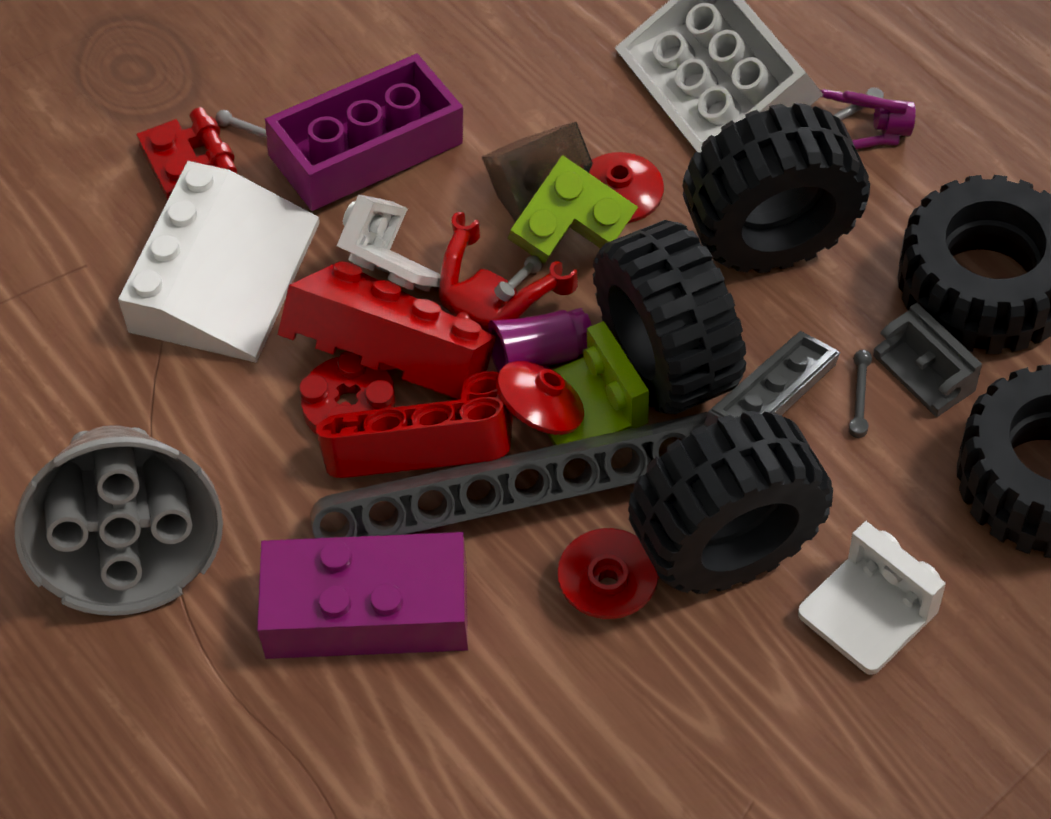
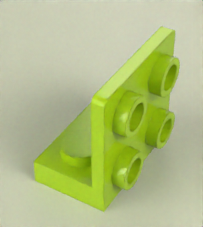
M604 321L587 328V348L583 350V358L553 370L575 389L584 406V419L577 430L566 435L547 433L553 445L636 428L648 423L649 390Z

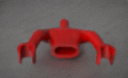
M463 212L453 214V236L443 257L439 300L441 305L455 317L475 321L481 326L482 330L488 331L490 320L518 319L533 303L550 291L558 295H569L576 291L578 287L577 270L574 269L569 275L561 276L563 267L560 261L551 263L549 274L522 288L519 292L514 288L515 294L507 302L499 299L494 289L500 282L508 281L489 270L479 269L470 278L459 282L465 248L479 240L480 225L479 220H474L472 224L465 226V214Z

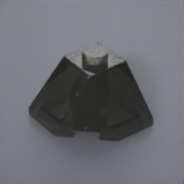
M577 121L517 140L482 156L497 197L515 222L562 155L588 173L590 172L593 162Z

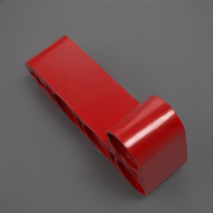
M484 371L469 376L462 385L461 400L342 413L323 419L316 427V434L326 473L335 478H349L489 462L505 456L511 448L513 418L512 413L501 401L496 389L498 372Z

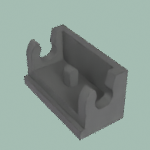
M918 303L912 305L909 311L890 322L880 332L886 340L874 348L873 356L934 416H940L976 391L982 363Z

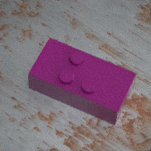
M416 53L265 118L268 156L309 209L314 211L463 144V106L419 54Z
M463 532L261 541L257 631L265 659L468 651L467 561Z

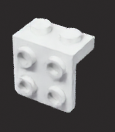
M358 194L356 201H353L345 211L343 217V225L345 227L336 245L351 253L348 260L368 270L374 271L375 268L389 272L388 280L410 290L416 287L429 292L431 286L440 287L441 274L390 250L407 212V208L393 201Z
M865 521L852 534L848 559L800 604L798 617L862 671L872 675L878 673L939 612L946 583L931 565L922 561L918 562L904 551L891 534L886 531H879Z

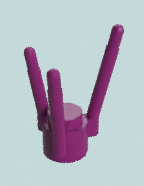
M826 89L821 90L824 94L821 96L822 98L875 109L873 118L874 129L881 130L882 135L852 140L856 149L878 145L898 146L900 136L910 137L913 132L916 116L915 103L913 101L889 100L852 91L836 92Z

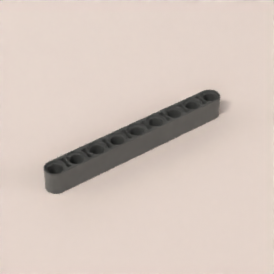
M708 412L504 456L489 462L472 463L327 495L320 498L313 505L310 513L312 531L315 538L404 535L633 484L640 475L647 473V465L656 456L660 457L659 447L665 439L677 437L682 441L692 435V430L705 424ZM631 448V461L625 467L613 468L611 466L613 454L618 449ZM574 458L584 459L585 469L579 477L574 479L563 477V469L570 460ZM525 469L538 471V479L532 487L528 489L515 487V479L521 471ZM484 479L491 483L490 491L484 498L473 500L467 497V489L472 482ZM429 490H436L443 494V500L436 509L424 510L418 506L420 496ZM380 501H388L395 505L393 515L385 521H377L369 516L371 507ZM330 512H339L347 517L345 526L336 532H329L320 526L322 518Z

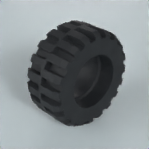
M794 103L792 107H786L783 104L772 105L769 107V110L763 112L758 110L751 111L745 114L746 118L736 123L732 120L721 127V132L718 135H710L702 143V151L695 152L689 162L682 187L685 204L702 246L707 247L714 261L740 272L748 273L750 269H753L758 273L770 272L771 268L780 267L783 270L793 267L795 262L803 259L807 262L817 257V253L824 248L829 250L836 245L838 238L842 234L848 235L855 227L856 218H861L865 211L870 195V182L868 180L869 175L844 123L838 117L833 116L831 112L816 106L812 109L811 106L801 103Z
M982 175L968 176L965 178L964 183L959 184L957 180L942 185L940 193L936 190L930 192L921 200V205L913 210L905 229L897 278L898 288L903 292L902 301L906 309L909 311L912 305L918 303L972 353L974 348L986 349V354H1001L1002 349L1010 348L1011 352L1027 349L1030 341L1038 344L1051 336V194L1045 190L1039 193L1033 189L1032 183L1021 179L1019 183L1007 181V176L994 175L992 179H982ZM970 250L995 251L1018 262L1027 273L1009 279L987 278L965 269L953 256Z
M668 220L660 221L605 243L593 262L595 270L593 273V284L597 290L595 296L602 312V321L606 323L648 388L649 406L655 407V410L660 413L676 415L733 390L743 378L747 362L744 360L746 345L742 340L741 333L743 329L740 318H737L734 306H736L732 294L728 292L725 286V278L720 268H716L712 261L713 256L706 246L700 244L699 237L693 231H689L687 226L682 223Z
M1038 365L1035 372H1030L1028 368H1023L1011 372L1008 381L1005 378L996 380L988 386L986 394L980 395L972 406L970 417L967 418L957 461V478L961 481L959 491L963 501L967 505L972 504L971 515L982 526L988 523L991 526L990 534L1002 543L1006 539L1016 543L1015 549L1030 554L1031 549L1044 552V558H1051V480L1041 477L1028 469L1013 450L1015 447L1026 442L1051 440V365Z
M756 411L742 412L739 417L734 418L728 415L719 418L717 423L708 427L702 425L692 430V435L682 441L677 439L669 445L664 455L661 457L656 456L647 465V473L638 477L634 484V491L630 495L628 519L657 574L664 583L685 593L692 591L696 594H708L712 589L720 592L731 589L732 585L740 582L742 584L748 583L756 579L755 576L766 570L770 572L780 566L779 563L788 556L793 557L802 549L801 545L805 541L812 540L819 532V524L826 522L830 513V507H832V481L797 424L776 413L764 411L760 414Z

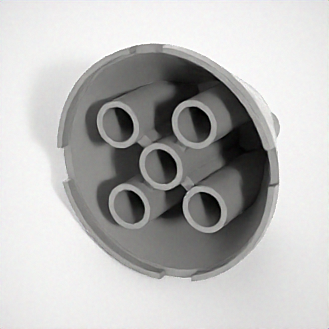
M109 425L90 431H81L74 435L70 445L32 478L17 507L14 533L20 562L25 572L38 588L42 585L48 591L60 597L63 605L75 610L96 615H129L160 607L183 594L182 588L190 583L200 572L203 575L205 574L220 546L223 519L219 498L214 485L202 468L181 451L150 437L146 431L140 428Z

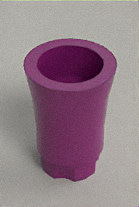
M578 308L568 312L566 310H559L518 319L490 320L488 323V333L496 336L491 355L497 372L499 373L503 366L514 361L533 362L548 368L556 364L576 360L579 355H583V350L587 348V328L592 326L588 314L582 308Z

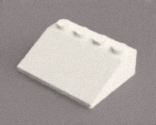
M669 0L615 47L617 52L697 152L702 151V143L710 135H718L721 132V127L732 120L736 123L746 118V113L754 110L759 112L767 111L770 106L783 104L786 107H792L794 103L811 106L824 95L744 0Z
M187 161L118 298L128 332L257 363L286 299L288 287L293 283L319 226V217L231 170Z

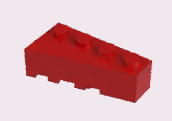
M345 261L334 263L289 285L277 334L290 340H294L297 333L317 340L315 349L332 355L336 352V348L362 356L360 365L374 370H392L395 368L403 370V380L459 400L461 399L464 381L471 375L487 371L496 336L482 330L481 326L475 321L450 315L442 311L437 303L426 299H417L401 291L399 285L391 281L378 280L363 273L358 265Z

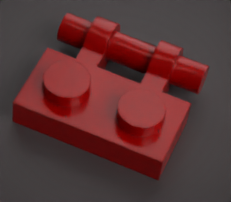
M199 107L191 111L189 117L193 125L185 130H182L178 120L174 119L136 134L139 146L167 201L187 161L228 169L237 173L233 163L235 156L227 143L221 141L219 137L220 128L213 117L207 115L204 108ZM205 145L206 153L197 157L193 149Z

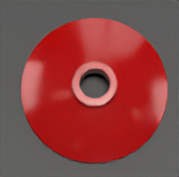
M626 152L607 153L592 159L582 168L638 206L628 223L636 222L649 216L661 203L664 192L661 173L654 164L639 155Z
M514 361L503 366L498 373L496 389L501 401L515 417L526 425L552 435L570 434L581 425L584 419V406L581 398L575 389L557 372L537 363Z
M601 528L578 536L565 548L558 564V582L566 600L578 611L595 618L617 619L637 612L649 602L658 584L659 575L638 537L621 529ZM604 578H613L617 583L605 585L600 583V581Z

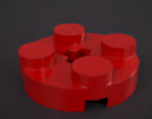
M349 351L343 352L339 357L329 359L315 367L300 383L301 407L309 428L316 434L318 423L329 416L393 408L395 404L394 383L387 370H374L360 365L362 356ZM343 394H356L357 403L353 405L347 401L341 404L337 402Z

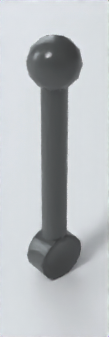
M864 349L857 351L853 357L854 363L858 367L855 415L850 421L849 433L855 438L864 437L869 427L867 420L864 419L867 367L872 362V356L869 351Z

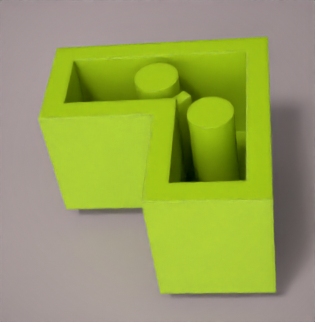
M562 155L511 228L507 239L530 255L539 257L542 263L545 264L569 228L601 249L605 243L618 238L638 206Z

